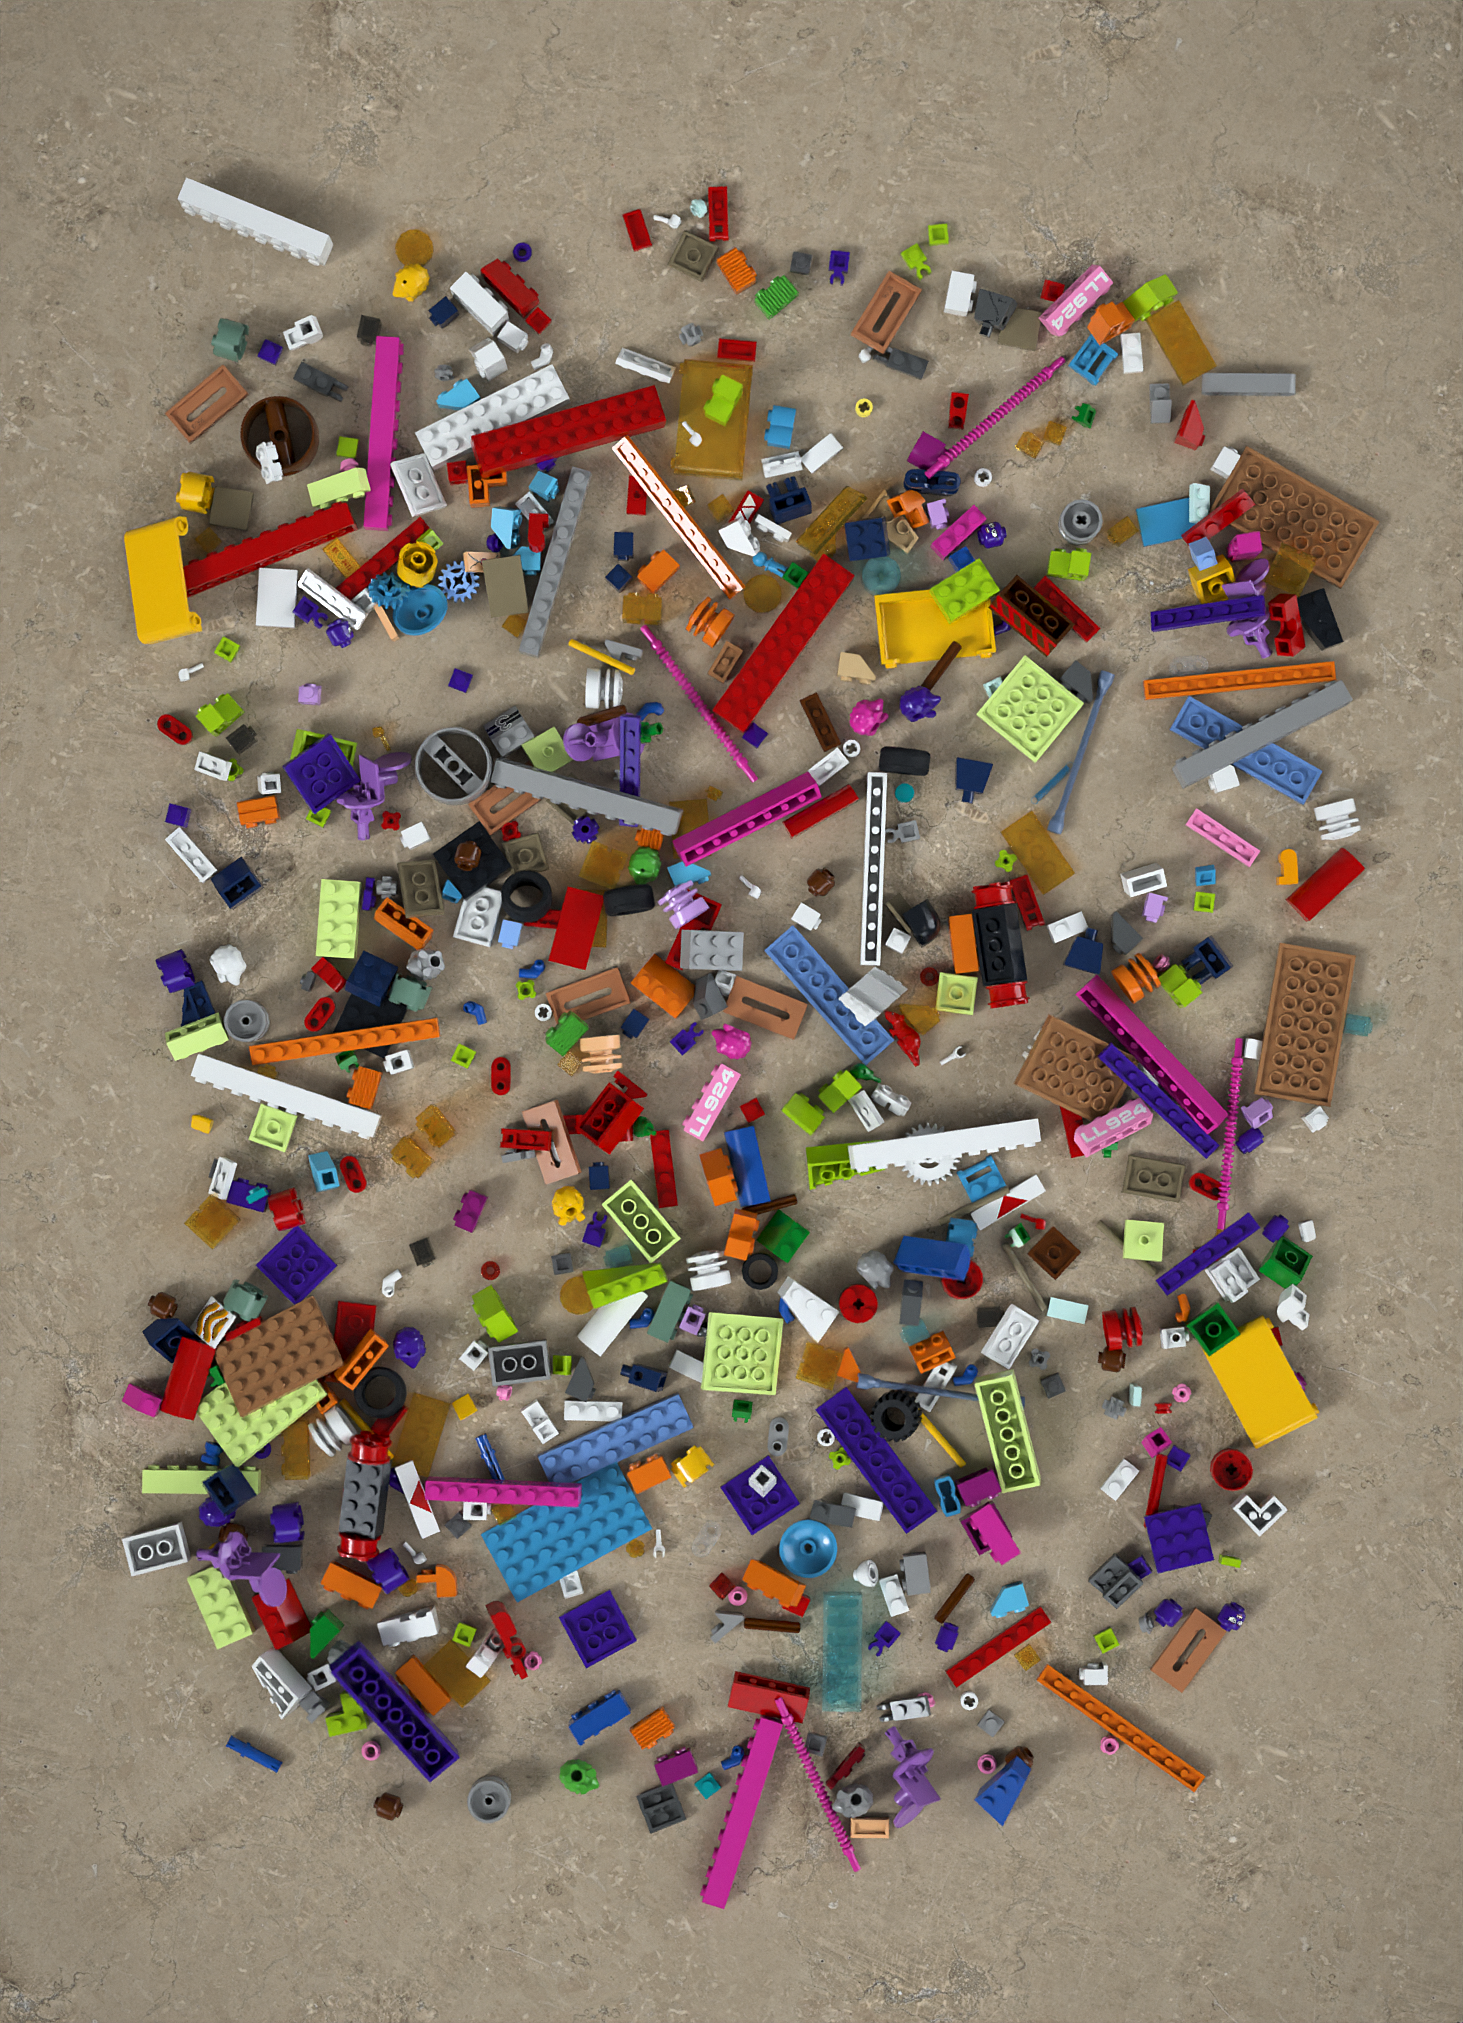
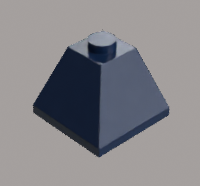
M179 1318L156 1319L142 1331L149 1345L171 1364L174 1363L182 1336L201 1340Z

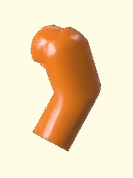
M1181 1294L1177 1296L1181 1312L1175 1314L1178 1323L1188 1320L1191 1309L1187 1295Z

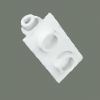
M263 442L256 447V455L262 466V477L265 479L266 484L274 480L275 482L281 481L283 473L280 462H272V460L279 459L276 447L272 442Z
M799 451L761 459L765 478L803 470Z
M879 1083L871 1095L873 1101L883 1107L888 1102L891 1103L888 1110L903 1117L912 1103L904 1095H898L889 1086Z

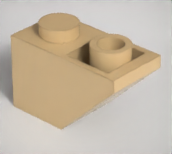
M840 653L837 677H841V681L852 682V679L860 680L859 683L871 685V682L875 683L876 676L860 655Z

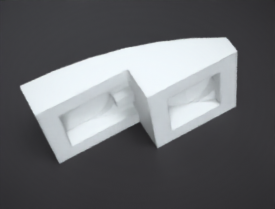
M830 433L801 457V461L811 473H814L842 450L843 447L833 434Z
M676 1350L668 1367L702 1383L704 1362Z
M537 1399L521 1409L522 1414L542 1444L559 1434Z
M844 1493L841 1502L842 1505L857 1508L855 1516L880 1521L884 1504L882 1501Z
M577 1570L560 1579L565 1599L584 1593Z

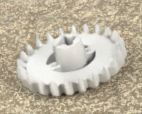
M926 1123L925 1129H923L922 1125L919 1124L918 1131L912 1127L913 1134L911 1135L906 1132L905 1135L912 1137L944 1131V1126L937 1130L936 1123L932 1128H930L929 1123ZM950 1155L943 1156V1160L935 1161L939 1164L933 1168H924L919 1164H913V1161H906L902 1171H909L907 1178L914 1175L913 1182L920 1178L921 1185L924 1184L925 1180H927L929 1186H931L932 1180L938 1185L939 1178L946 1181L945 1174L952 1176L950 1169H957L953 1163L960 1161L956 1158H950ZM932 1158L924 1159L927 1163L934 1162Z

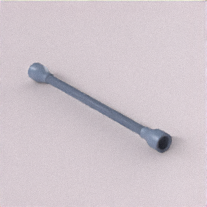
M1100 671L1097 680L1096 700H1094L1095 702L1088 718L1089 721H1087L1088 723L1084 730V735L1078 748L1079 751H1077L1073 763L1074 765H1072L1071 774H1069L1064 795H1062L1058 807L1059 809L1056 810L1055 815L1049 821L1047 827L1049 832L1062 834L1064 810H1066L1071 789H1073L1072 787L1079 771L1078 768H1080L1079 766L1084 757L1086 745H1088L1087 743L1091 736L1093 724H1095L1094 722L1102 703L1101 701L1115 677L1110 672Z
M858 1373L859 1379L858 1383L856 1382V1388L860 1389L884 1387L887 1389L913 1391L915 1393L920 1392L937 1396L942 1395L944 1397L979 1402L978 1395L975 1393H961V1391L920 1387L918 1385L891 1381L886 1382L863 1373ZM1020 1396V1397H1021V1401H1022V1405H1023V1409H1024V1406H1025V1397Z

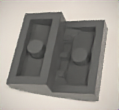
M1116 1553L1088 1578V1582L1102 1593L1103 1598L1116 1609L1144 1584L1140 1577Z
M673 1783L636 1796L650 1834L687 1820Z

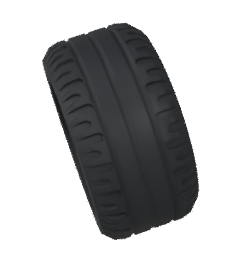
M884 746L880 751L879 769L896 774L926 776L929 772L931 756L928 751Z
M532 870L515 872L506 879L502 886V905L506 913L516 921L525 923L535 922L544 917L551 907V886L548 880L538 872ZM521 886L536 887L543 894L541 901L531 907L518 906L510 897Z
M649 884L619 887L605 891L603 894L605 912L608 916L641 913L652 910L655 906L653 889Z
M373 1367L354 1388V1397L358 1407L365 1414L374 1418H388L396 1414L403 1407L407 1390L404 1380L397 1372L386 1367ZM379 1376L391 1379L396 1388L393 1402L383 1409L371 1407L365 1397L367 1385L371 1380Z

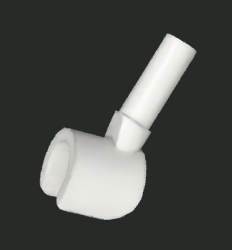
M675 214L670 219L658 215L653 217L654 220L665 222L674 229L681 223L680 217Z
M869 346L860 352L859 359L862 363L872 358L869 354L873 349Z
M684 421L682 425L692 435L689 441L698 447L702 442L700 434L692 430L688 423Z
M200 663L192 668L180 670V681L190 680L189 673L203 668V664Z
M741 875L739 879L751 889L749 895L758 899L761 890Z
M962 1046L955 1048L950 1056L939 1061L941 1065L952 1059L964 1057L966 1053L961 1056L957 1054V1050L962 1048Z
M656 1530V1546L653 1552L655 1558L656 1551L663 1553L662 1558L665 1555V1548L661 1542V1530Z
M407 1542L403 1544L416 1564H422L427 1561L423 1552L416 1554Z

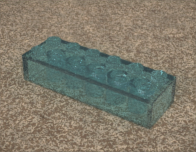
M823 1591L822 1711L861 1712L862 1592Z

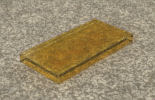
M1179 300L1145 320L1183 386L1216 368V363Z
M845 486L796 540V543L805 550L817 555L868 498L859 491Z
M1030 811L1000 832L1043 895L1075 874L1033 811Z
M414 1392L391 1465L392 1467L412 1460L418 1475L429 1477L451 1403Z

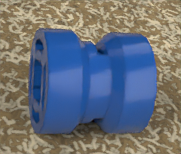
M206 1441V1453L202 1454L201 1461L218 1466L221 1460L218 1456L224 1450L220 1444Z

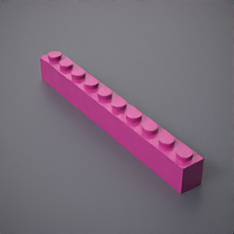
M376 336L367 478L371 491L366 492L365 530L388 531L393 521L390 507L394 505V496L391 495V488H395V476H392L393 470L390 464L396 461L394 450H397L398 447L395 431L399 430V419H396V413L400 412V400H397L398 393H401L402 389L399 374L403 373V362H400V355H404V343H401L400 337Z
M1097 974L1075 994L1207 1135L1217 1128L1229 1115Z
M760 1715L759 1719H755L753 1730L756 1731L754 1737L750 1736L747 1748L750 1750L748 1756L744 1755L741 1766L744 1768L742 1774L738 1773L735 1785H738L736 1793L732 1792L729 1803L732 1806L730 1811L726 1810L723 1822H726L724 1829H720L717 1840L720 1841L718 1848H714L712 1859H714L713 1866L708 1867L706 1873L708 1881L706 1885H702L700 1896H703V1903L721 1909L725 1908L783 1727V1723L779 1719L766 1715Z

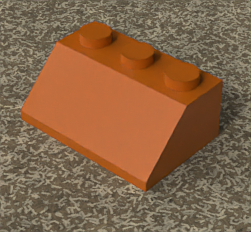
M656 954L649 959L631 981L633 986L675 1019H677L694 997L695 985L670 965L666 964Z

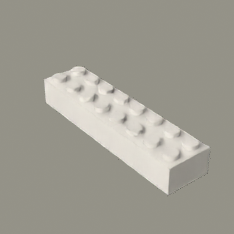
M189 178L185 179L178 196L181 207L185 209L186 213L195 216V214L203 216L202 219L213 223V221L218 222L222 228L231 230V228L238 230L237 233L244 237L249 235L255 237V240L261 244L270 243L276 250L282 252L287 250L296 258H307L309 263L319 266V264L325 266L333 247L329 235Z
M551 364L415 432L435 471L447 465L448 462H453L473 452L470 443L471 436L547 415L569 404L570 399Z

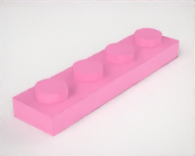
M1197 808L1185 824L1247 867L1251 866L1260 850Z

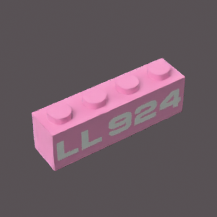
M1092 264L1039 317V320L1052 335L1062 336L1066 334L1069 326L1073 322L1080 320L1083 313L1093 307L1100 296L1109 291L1110 286L1113 284L1112 280L1099 265Z
M722 1063L720 1066L715 1065L710 1074L713 1076L711 1082L706 1081L701 1090L704 1093L701 1100L696 1099L692 1106V1109H694L691 1116L687 1115L682 1123L685 1126L683 1129L685 1132L701 1141H704L741 1074Z
M1140 1097L1135 1100L1131 1099L1124 1106L1112 1109L1107 1115L1103 1117L1098 1116L1091 1123L1079 1126L1075 1131L1074 1141L1087 1158L1150 1125L1153 1114Z

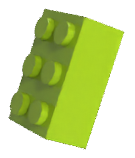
M978 558L932 587L929 593L948 623L951 624L999 594L1000 589L981 559Z

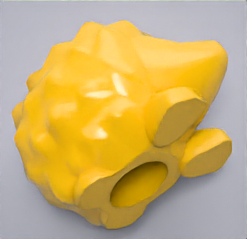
M418 263L405 265L402 269H399L395 273L396 280L392 294L394 297L406 298V300L413 302L414 298L416 299L417 296L422 295L427 290L430 280L427 269Z
M563 1186L556 1190L552 1199L554 1215L559 1217L558 1223L566 1225L567 1222L571 1223L575 1219L578 1222L583 1221L586 1217L582 1213L584 1210V1200L581 1193L574 1186Z

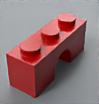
M1279 593L1268 602L1270 619L1280 621L1281 623L1280 632L1274 638L1277 656L1294 657L1305 648L1296 594Z

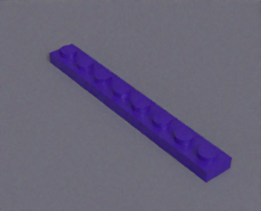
M1111 1042L1098 1055L1100 1060L1203 1157L1207 1159L1220 1146Z

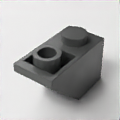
M1075 660L1059 680L1062 682L1061 685L1067 690L1075 692L1078 699L1083 703L1087 702L1089 704L1093 700L1091 672Z

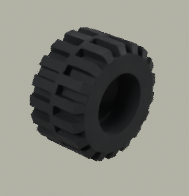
M901 1390L886 1392L872 1407L870 1418H873L871 1425H875L874 1431L876 1433L879 1432V1437L882 1439L885 1436L887 1437L886 1441L889 1442L894 1439V1442L904 1441L919 1427L922 1420L920 1417L922 1410L918 1408L921 1405L919 1402L915 1403L916 1398L914 1396L911 1398L909 1392L906 1391L904 1394ZM896 1407L900 1409L905 1415V1424L893 1423L888 1418L887 1408Z

